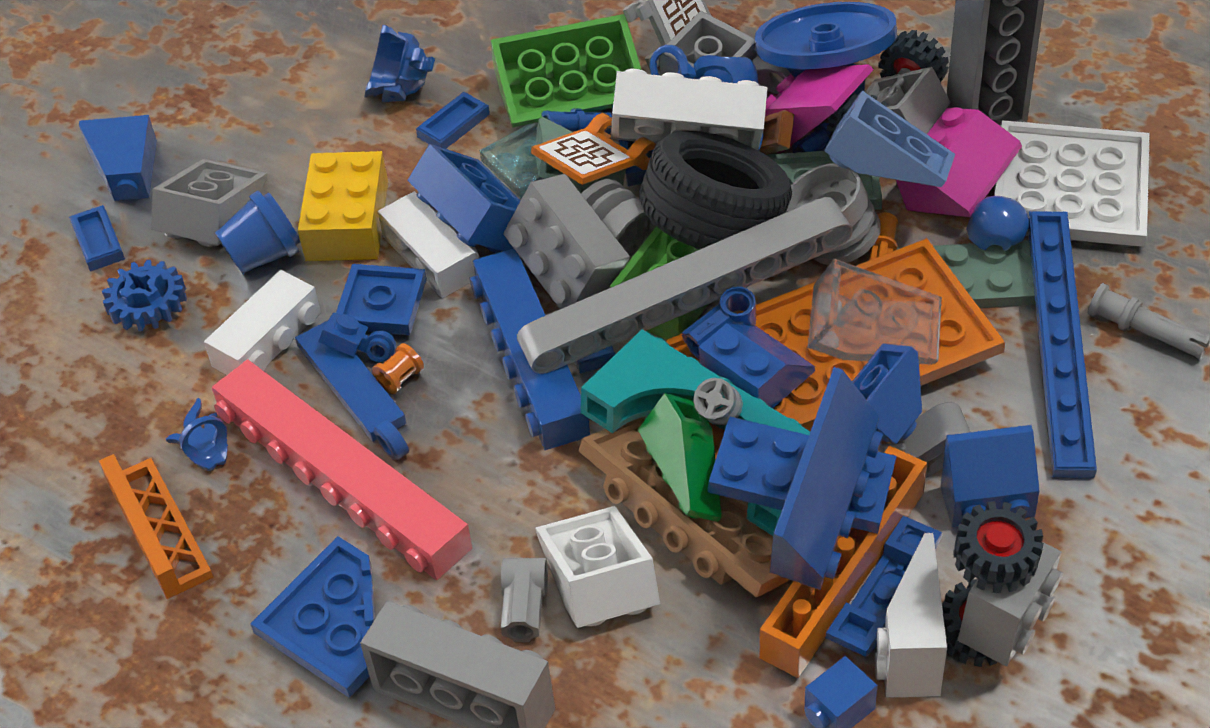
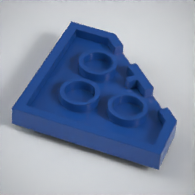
M337 536L250 623L254 634L348 698L370 677L360 644L375 620L372 565L369 555Z

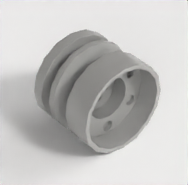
M829 163L807 171L791 185L792 198L787 212L817 199L831 197L853 228L852 236L845 244L817 256L813 260L826 265L848 263L864 255L875 244L880 234V219L868 198L861 178L853 170Z
M611 179L595 182L584 190L581 195L630 256L627 261L628 263L656 226L646 216L640 199H637L630 190L625 189L619 182Z

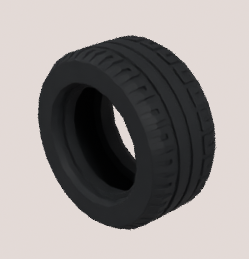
M687 130L669 134L655 145L639 190V198L646 216L655 226L676 240L700 250L786 213L792 198V188L785 171L764 153L749 145L718 134Z

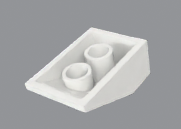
M615 506L536 527L537 537L547 558L564 606L577 628L597 626L607 619L624 614H639L649 607L660 604L653 558Z
M924 533L887 608L885 628H877L878 653H875L876 680H884L886 697H937L941 695L947 643L933 533Z

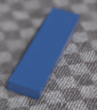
M327 321L295 337L298 348L372 442L377 440L374 435V427L384 420H389L396 428L407 424L405 414L356 354L353 357L318 342Z

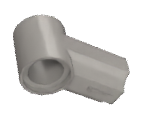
M503 558L501 566V590L504 596L501 618L502 636L508 637L514 642H530L531 639L538 637L540 634L542 596H547L548 590L547 558Z

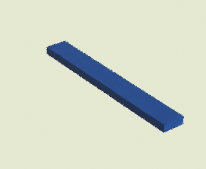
M1029 211L1030 226L1028 233L1052 477L1095 478L1097 465L1068 212Z

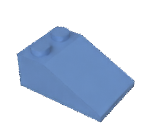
M864 91L859 94L841 119L825 149V152L829 154L831 160L836 165L845 169L850 168L855 173L942 187L945 184L955 157V153Z

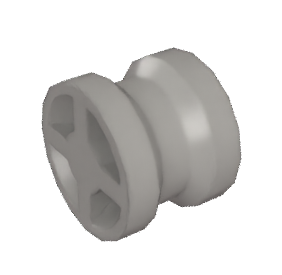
M710 378L703 381L697 387L694 394L696 410L715 425H726L729 416L738 418L742 411L743 402L741 395L737 389L721 378Z

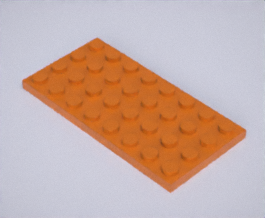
M927 238L756 305V326L815 366V372L773 408L787 418L795 419L802 427L809 431L812 429L833 368L842 369L850 380L853 381L883 343L912 346L918 351L921 386L1004 353L1005 349L1003 338ZM682 334L665 340L669 346L687 357L696 359L700 363V359L690 352L682 338ZM709 423L713 431L716 459L725 431Z

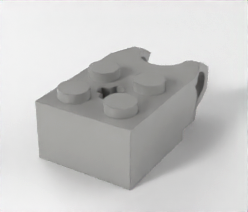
M700 11L667 44L675 45L682 49L688 63L693 68L696 60L705 55L749 58L756 67L759 86L767 87V92L779 94L775 88L780 82L772 73L778 74L783 80L791 74L787 68L771 65L763 61L757 54L754 38L703 11ZM663 53L660 56V76L664 73H677L678 62L675 56L671 53Z

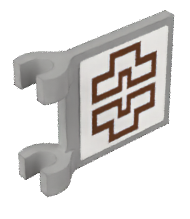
M638 0L623 9L628 23L633 22L638 17L641 21L649 18L661 46L667 45L700 11L711 15L704 0ZM652 52L651 54H649V55L645 58V60H646V62H647V64H648V66H649V69H650V59H651V56H652L653 52ZM660 57L657 61V67L660 66Z

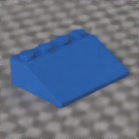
M834 367L773 534L770 573L821 590L825 577L834 579L842 555L834 551L839 536L844 538L849 536L856 513L848 511L853 496L862 498L870 473L862 471L867 456L876 458L884 434L876 431L879 415L842 369Z

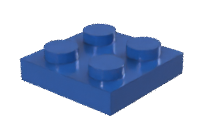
M352 264L336 313L353 317L359 323L368 326L367 332L386 331L390 334L410 335L427 281L425 269Z

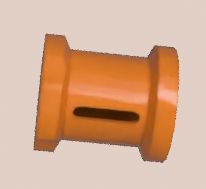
M401 343L395 349V354L383 364L377 363L372 367V374L385 391L390 394H396L400 391L401 384L412 374L417 375L424 369V363L411 346Z

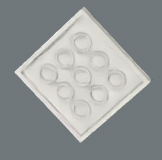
M1002 120L1001 127L1020 140L1022 148L997 180L994 196L1014 199L1025 208L1027 214L1029 211L1068 212L1071 240L1145 247L1148 216L1149 133Z

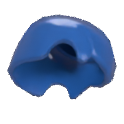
M990 196L977 203L966 230L969 239L982 250H986L989 246L995 244L1000 245L1003 250H1008L1011 245L1013 246L1024 240L1030 223L1027 211L1019 202L1004 196Z

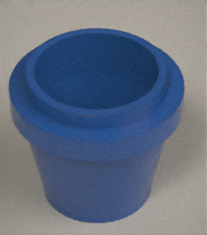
M257 190L249 196L250 200L215 232L217 238L242 274L282 257L288 256L291 258L299 253L296 245L301 243L300 238L287 216L269 192L262 195Z

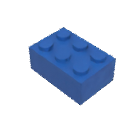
M429 144L407 180L418 191L417 197L424 203L433 206L438 211L436 216L447 225L453 226L458 231L456 235L458 239L468 246L476 247L477 244L482 245L494 253L514 249L503 233L521 200L479 159Z

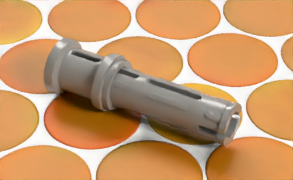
M1102 283L1099 286L1088 308V315L1092 317L1100 315L1117 323L1118 328L1123 331H1130L1131 328L1136 329L1189 353L1199 360L1202 359L1205 354L1204 349L1208 348L1210 344L1209 335L1202 334L1142 307L1143 303L1140 302V299L1136 297L1128 299L1112 292L1107 284Z

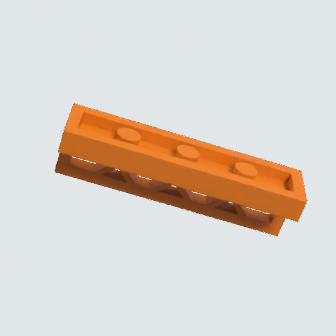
M114 454L99 460L109 487L166 599L214 578L208 563L152 458L124 470L121 469ZM150 474L152 480L146 491L131 488L130 482ZM150 503L167 506L160 519L145 515ZM165 531L181 534L175 548L160 544ZM180 560L195 562L199 569L178 579L174 572Z

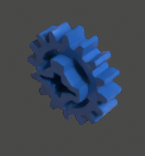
M146 260L144 266L138 267L133 262L131 263V270H117L119 278H109L107 280L109 288L102 290L105 299L103 304L107 315H110L114 324L121 322L125 330L131 328L133 324L137 325L138 331H143L146 324H151L156 329L159 327V320L172 321L170 313L181 312L180 302L187 301L186 287L182 275H178L175 266L167 269L165 261L152 266L151 260Z

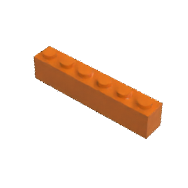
M890 445L884 453L895 455L896 460L878 534L851 528L848 538L839 536L834 551L842 554L834 579L825 577L821 590L793 581L760 628V659L796 678L800 677L825 640L827 630L845 603H850L882 556L885 542L901 518L909 516L924 494L927 462Z

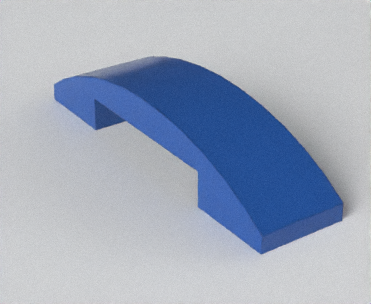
M903 516L885 542L883 556L852 603H845L827 630L825 638L867 657L877 647V628H885L887 608L924 533L934 534L936 551L942 538V532Z

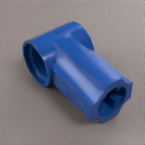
M737 286L727 289L721 295L720 304L682 332V338L690 352L700 359L699 346L726 323L756 326L755 296L745 287ZM734 311H744L743 313L738 314L732 313Z

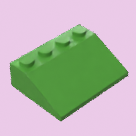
M624 14L491 39L493 66L512 128L538 123L539 119L543 118L541 114L545 110L571 112V109L580 108L584 112H594L612 108L617 71L625 72L627 69L641 70L628 22Z

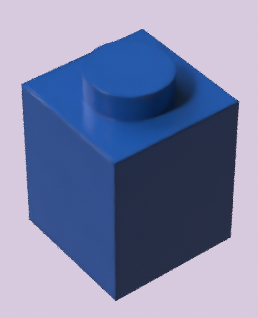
M844 656L805 687V715L815 728H852L875 710L878 685L850 659Z

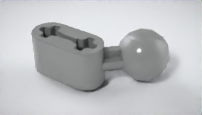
M945 402L932 407L915 420L917 423L916 428L908 438L898 441L897 444H880L878 452L884 453L890 445L927 462L926 478L943 468L946 435L971 432L960 406L954 402Z

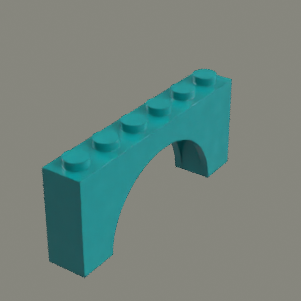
M643 329L581 387V414L611 433H614L630 421L648 416L664 393L694 401L695 391L703 381L710 378H721L737 389L741 395L743 405L742 411L738 416L739 419L806 435L810 434V431L802 427L795 419L787 418L769 407L762 399L751 396L735 386L729 379L718 376L702 366L696 359L687 357L669 346L665 340L654 337ZM716 425L725 431L726 425ZM748 502L746 519L773 536L782 510Z

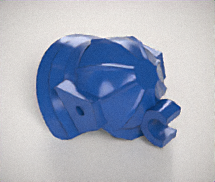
M382 25L376 57L364 98L383 94L381 102L405 101L406 96L416 93L425 84L427 72L433 70L435 58L432 56L426 57L424 50L419 48L420 43L414 35L398 32L397 34L391 27Z

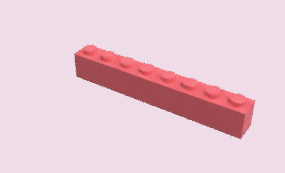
M250 360L244 361L212 386L217 402L214 408L222 420L228 424L231 422L235 423L250 442L262 444L277 463L282 464L285 462L289 465L304 484L309 485L312 483L316 486L331 505L336 506L339 504L343 507L358 526L362 528L367 526L374 531L379 541L390 550L395 548L401 552L409 565L417 572L424 570L435 580H438L473 549L469 527L466 522Z

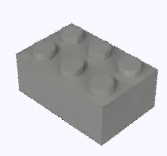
M566 174L530 182L503 233L560 309L609 289L630 258Z

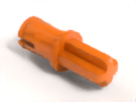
M887 212L877 214L880 219V234L875 244L868 250L870 253L869 260L897 250L898 245L895 241V233L898 219L895 215Z

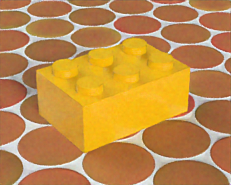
M382 151L311 153L298 225V234L305 261L378 259L382 234L378 210L385 207L388 189V178Z

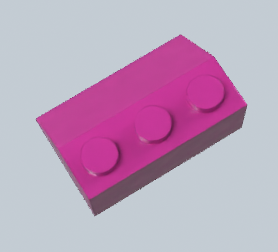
M959 107L947 108L927 133L928 136L955 153L947 180L942 187L896 180L907 211L971 217L977 203L986 197L1022 148L1020 140L980 110L961 109Z

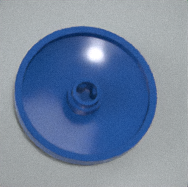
M830 2L805 6L775 16L761 25L755 33L756 51L763 61L784 68L821 69L847 65L870 58L890 47L897 38V22L894 13L889 9L871 3Z

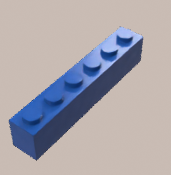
M510 249L473 260L475 276L469 277L475 299L482 298L483 303H480V308L485 324H493L494 329L491 330V335L496 351H504L505 353L502 361L506 375L509 380L515 378L517 382L514 385V392L519 407L527 406L529 413L525 414L531 436H539L544 450L578 441L589 436V418L581 414V395L568 365L545 374L535 373L531 369L517 341V334L523 326L546 316L519 254L515 249Z

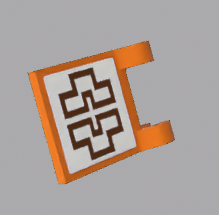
M600 113L584 129L532 146L531 154L583 185L634 165L642 170H647L650 158L645 155L648 151L655 148L656 143L646 137H641L627 150L612 141L611 135L605 132L608 126H612V117L605 113Z

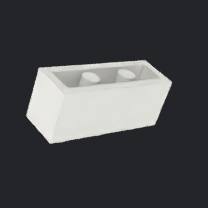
M414 191L378 210L382 235L412 268L425 269L426 283L443 299L470 283L469 277L475 276L473 260L479 259V255L475 247L468 246L459 240L456 236L457 230L453 226L442 222L436 216L437 210L433 206L421 201Z
M283 270L276 273L204 341L211 366L228 375L248 359L264 371L267 365L282 350L288 348L295 337L308 325L314 323L321 314L315 287Z

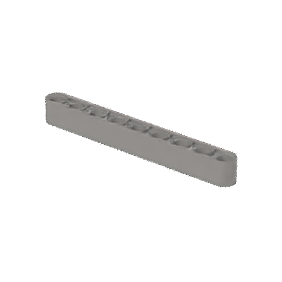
M831 197L817 199L534 320L519 330L517 341L531 369L535 373L545 374L635 336L641 329L649 330L716 301L731 287L740 286L746 288L834 250L850 239L853 228L834 199Z

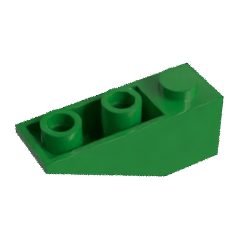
M664 393L639 427L638 432L647 445V452L655 459L662 471L663 480L671 487L677 497L680 509L691 518H703L719 522L722 518L720 496L708 492V484L716 460L712 427L707 419L696 410L694 401Z

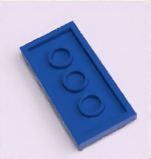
M729 416L710 476L708 492L782 510L809 435ZM878 452L876 458L867 456L862 471L868 472L870 475L862 498L853 496L848 510L856 513L852 528L878 534L895 465V455Z

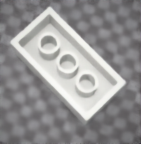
M627 69L625 72L617 71L611 139L635 142L641 137H646L657 144L661 139L674 132L687 130L702 131L734 139L758 150L764 130L767 87L759 86L758 83L749 80L727 83L711 76L701 77L698 80L684 78L681 74L671 72L659 76L647 74V72L640 69Z

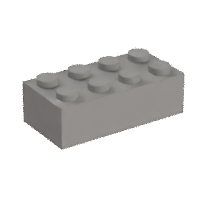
M386 601L360 642L374 691L464 727L545 728L555 711L549 664L539 654L531 650L520 651L509 647L491 635L485 634L480 636L469 632L451 620L445 619L440 621L424 615L414 606H400Z

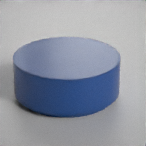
M386 419L374 427L376 439L390 458L398 461L409 453V448L404 438L389 420Z

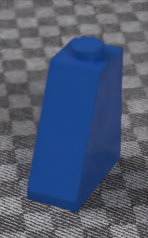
M149 115L79 121V127L87 150L113 200L149 198L157 144Z

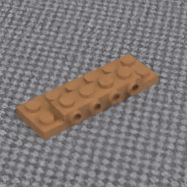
M641 417L630 421L614 433L604 429L582 438L579 452L607 474L603 488L608 499L614 504L622 503L630 509L641 527H651L659 533L670 551L674 553L681 552L693 561L694 568L700 576L704 578L712 577L720 585L734 579L756 598L790 580L770 573L773 536L746 519L748 502L719 495L722 514L719 522L703 518L694 519L687 516L680 509L677 497L671 487L663 480L662 471L655 459L647 452V445L638 432L639 427L645 420Z

